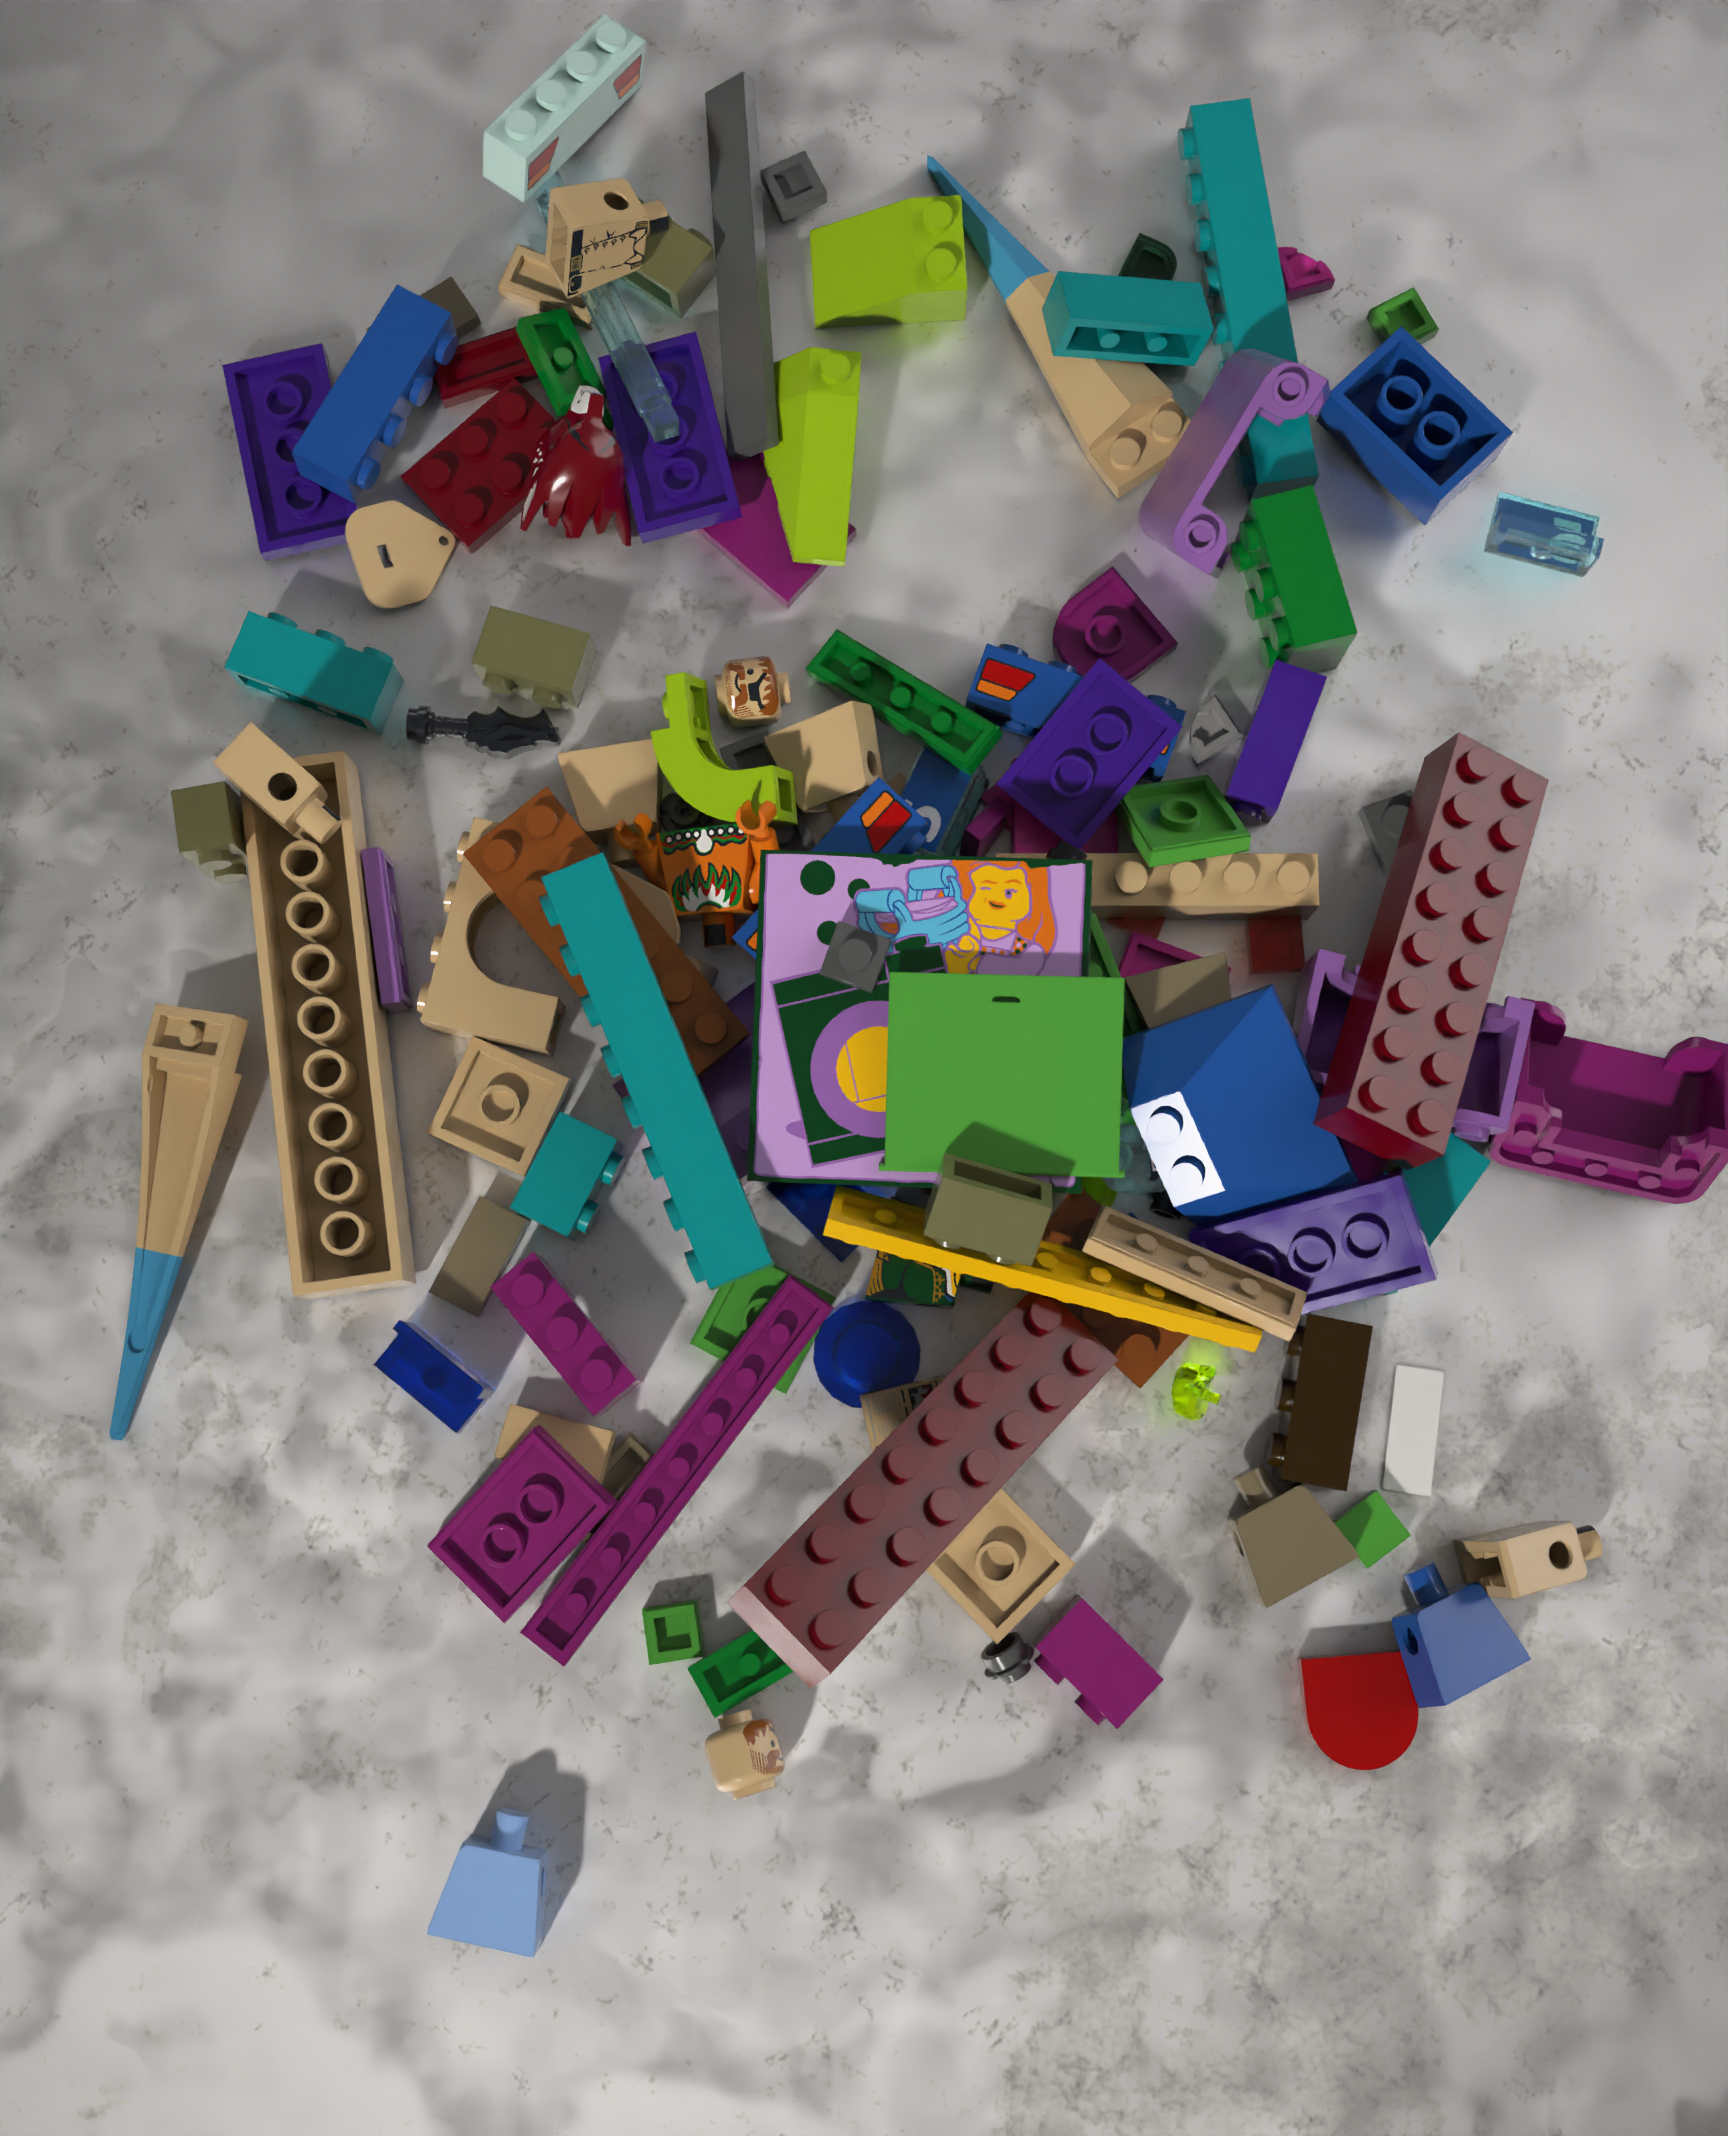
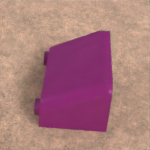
M1521 997L1523 1000L1535 1002L1509 1127L1507 1131L1501 1134H1489L1488 1153L1490 1157L1497 1163L1508 1167L1660 1202L1682 1204L1699 1199L1728 1163V1044L1712 1041L1704 1037H1690L1675 1044L1665 1058L1572 1038L1564 1036L1567 1018L1561 1009L1545 1001H1535Z

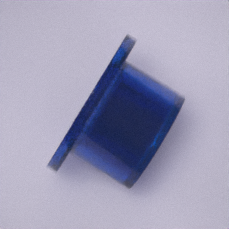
M859 1301L839 1308L824 1321L815 1339L813 1362L819 1381L833 1398L852 1408H862L859 1394L871 1393L914 1381L919 1371L921 1348L915 1329L901 1312L884 1303Z

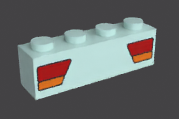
M604 14L484 130L483 177L525 203L641 87L646 40Z

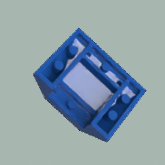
M1273 983L1123 1038L1122 1063L1130 1112L1173 1206L1196 1226L1359 1182L1341 1138L1313 1124L1321 1093Z

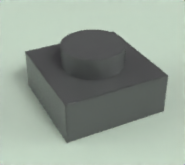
M805 150L760 171L761 183L782 223L827 203V191Z
M838 921L819 974L873 994L891 945V939Z

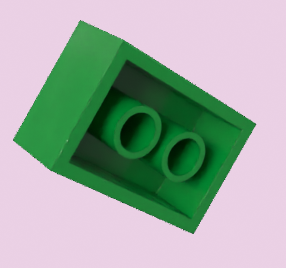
M1310 485L1253 499L1249 504L1243 521L1239 524V532L1235 542L1231 543V555L1236 571L1238 573L1244 572L1249 588L1245 591V603L1249 617L1252 621L1258 619L1263 637L1259 639L1262 662L1267 669L1272 667L1275 660L1315 673L1336 669L1358 632L1314 486Z

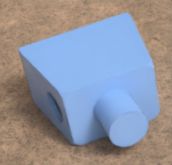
M497 1808L491 1837L471 1834L462 1843L429 1924L427 1935L528 1957L535 1956L542 1945L544 1936L548 1853L542 1848L523 1845L530 1816L528 1813L510 1808Z

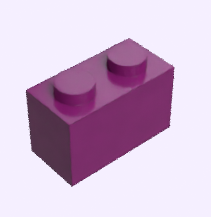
M1078 1594L1032 1641L1035 1648L1041 1653L1034 1662L1057 1685L1066 1678L1081 1693L1074 1702L1098 1726L1106 1718L1118 1729L1164 1680Z

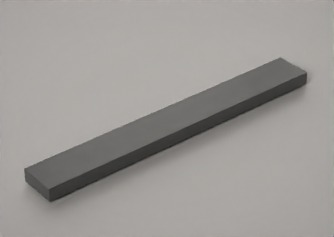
M744 72L705 93L727 452L729 457L738 462L779 445L754 79Z

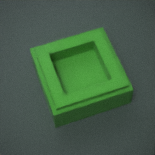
M1414 287L1371 308L1366 317L1381 343L1385 342L1401 326L1419 344L1434 338L1439 330Z
M1371 1490L1332 1520L1359 1555L1357 1560L1366 1569L1411 1536L1377 1490Z
M698 1599L642 1608L649 1665L704 1657L706 1655Z

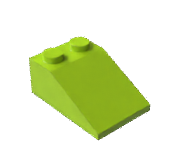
M961 195L908 198L810 230L815 328L965 320L968 289Z

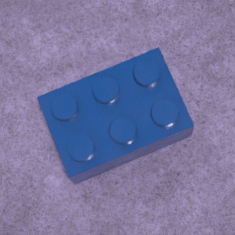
M1402 326L1330 391V396L1316 420L1424 525L1430 522L1497 459L1513 434L1498 417Z

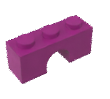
M532 1252L490 1286L593 1416L605 1414L643 1382L614 1344L591 1322L575 1301L576 1297L541 1255Z

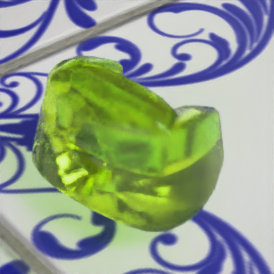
M1186 1362L1177 1369L1171 1390L1172 1407L1177 1414L1189 1421H1197L1206 1414L1209 1402L1218 1406L1222 1396L1210 1391L1217 1374L1216 1368Z

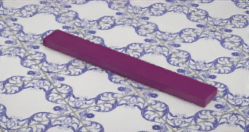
M789 1275L521 1630V1634L563 1667L567 1665L832 1312L834 1307L794 1276Z

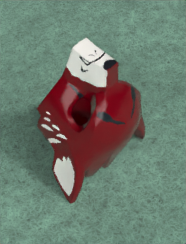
M579 385L566 415L551 425L538 440L532 462V481L523 506L520 529L527 531L542 505L543 517L548 518V524L555 528L561 518L565 537L571 539L580 538L585 526L591 520L593 521L596 534L604 533L613 516L614 525L622 544L629 547L631 546V525L625 492L623 453L613 433L603 424L604 396L596 388Z

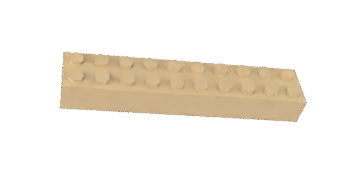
M344 750L293 757L299 765L323 786L329 795L324 804L343 819L338 830L323 844H320L302 827L295 834L291 835L240 791L293 1296L309 1300L417 1284L386 1010L381 1004L361 850L367 849L359 771ZM290 788L286 790L280 799L282 801L289 800L295 795L297 789Z

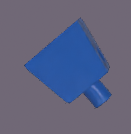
M1434 1561L1420 1565L1403 1574L1417 1604L1392 1617V1627L1419 1708L1446 1706L1531 1660L1527 1650L1480 1584L1470 1582L1446 1588Z

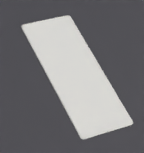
M1404 1365L1396 1366L1382 1485L1384 1490L1431 1496L1445 1375L1443 1371Z

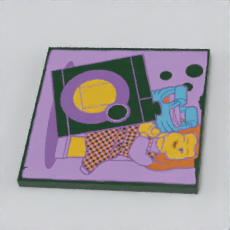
M761 850L747 1181L933 1188L937 1172L879 1171V1162L885 1163L889 972L1089 977L1093 860ZM838 921L891 939V945L873 994L819 974ZM1024 1175L1051 1183L1052 1193H1082V1177Z

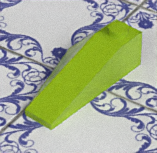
M809 347L774 363L779 445L763 451L765 457L764 465L768 477H771L778 501L777 509L793 562L845 566L862 352Z

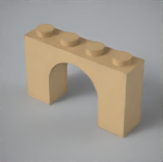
M474 817L470 832L464 831L458 844L457 861L462 864L457 882L451 881L445 893L444 911L448 913L444 932L438 931L433 939L430 960L432 963H435L431 982H424L420 989L417 1000V1013L422 1014L420 1021L432 1031L472 1039V1036L490 1044L553 1058L566 1009L560 998L499 984L483 974L477 960L476 939L479 928L488 913L502 901L462 854L500 824L499 822ZM595 844V846H596V847L599 849V851L601 852V850H600L598 844Z

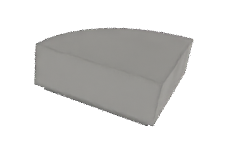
M1215 693L1201 704L1190 726L1189 750L1196 767L1238 743L1243 736Z

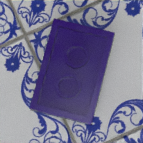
M1099 658L996 785L1061 839L1081 849L1180 731L1182 726Z

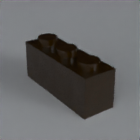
M1308 1313L1300 1315L1296 1331L1290 1342L1284 1340L1283 1355L1290 1357L1287 1378L1281 1377L1279 1379L1275 1393L1274 1408L1282 1412L1278 1433H1270L1266 1447L1265 1463L1272 1466L1271 1477L1333 1490L1347 1491L1373 1326Z

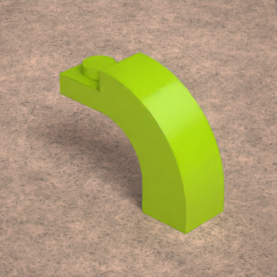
M686 672L665 675L667 692L663 694L662 705L670 728L651 731V737L657 761L673 789L697 810L720 820L736 823V812L746 800L751 801L752 811L759 817V807L767 800L774 803L777 809L776 816L768 825L769 827L778 828L798 825L793 772L774 765L744 770H732L719 757L712 741L706 680Z

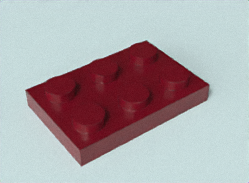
M514 378L400 477L404 485L447 530L453 533L454 537L472 555L523 510L532 481V462L536 452V444L542 434L557 421Z

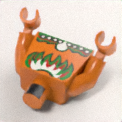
M746 800L737 810L736 823L656 833V841L649 840L648 838L652 830V822L649 816L643 813H638L633 820L639 834L631 832L623 819L619 821L614 829L616 842L624 849L634 850L633 855L648 881L670 895L676 916L691 921L702 920L704 948L707 949L736 946V941L732 938L735 934L734 917L753 915L758 909L761 850H780L776 832L772 827L768 826L774 820L777 809L774 803L767 800L759 807V817L753 813L751 801Z

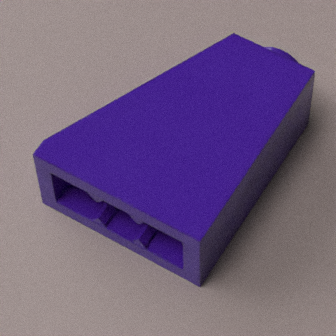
M1275 660L1257 694L1223 796L1241 822L1259 824L1261 821L1268 824L1278 810L1327 676L1279 660Z

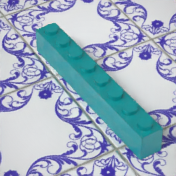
M1250 98L1190 106L1185 128H1179L1178 151L1180 159L1188 160L1190 174H1187L1186 196L1189 206H1196L1198 220L1194 223V241L1197 252H1204L1207 267H1203L1202 285L1205 298L1213 299L1215 313L1211 315L1214 327L1211 337L1214 345H1221L1223 361L1219 363V373L1226 361L1234 353L1242 349L1253 348L1298 363ZM1306 413L1297 419L1285 420L1280 428L1259 415L1256 416L1239 444L1240 456L1236 457L1235 463L1238 486L1240 488L1246 487L1249 504L1253 499L1310 485L1315 486L1319 472L1308 414Z
M601 852L541 877L547 894L539 896L540 904L550 926L554 927L560 924L568 943L559 947L562 958L571 977L581 974L588 994L580 997L582 1007L592 1028L601 1024L609 1044L600 1048L612 1078L622 1075L630 1095L621 1098L623 1107L633 1129L643 1126L651 1145L642 1149V1153L653 1179L657 1180L664 1177L671 1198L664 1200L663 1204L675 1232L685 1229L693 1249L684 1252L695 1282L700 1283L706 1280L709 1289L716 1290L775 1265L610 863L604 853Z

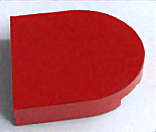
M1400 1649L1297 1657L1304 1722L1310 1737L1326 1756L1347 1768L1373 1770L1391 1764L1408 1749L1417 1730L1419 1714L1418 1704L1414 1697Z

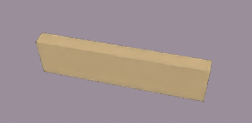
M1103 1204L1082 1252L1289 1342L1296 1331L1307 1296V1292Z

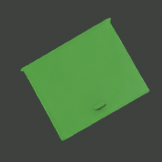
M889 972L885 1163L879 1162V1171L938 1173L945 1152L1020 1175L1124 1178L1125 1170L1119 1169L1125 978Z

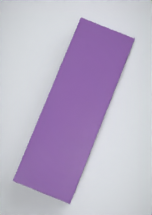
M380 847L363 849L361 854L381 1004L392 1014L411 1012L413 1005L393 861Z

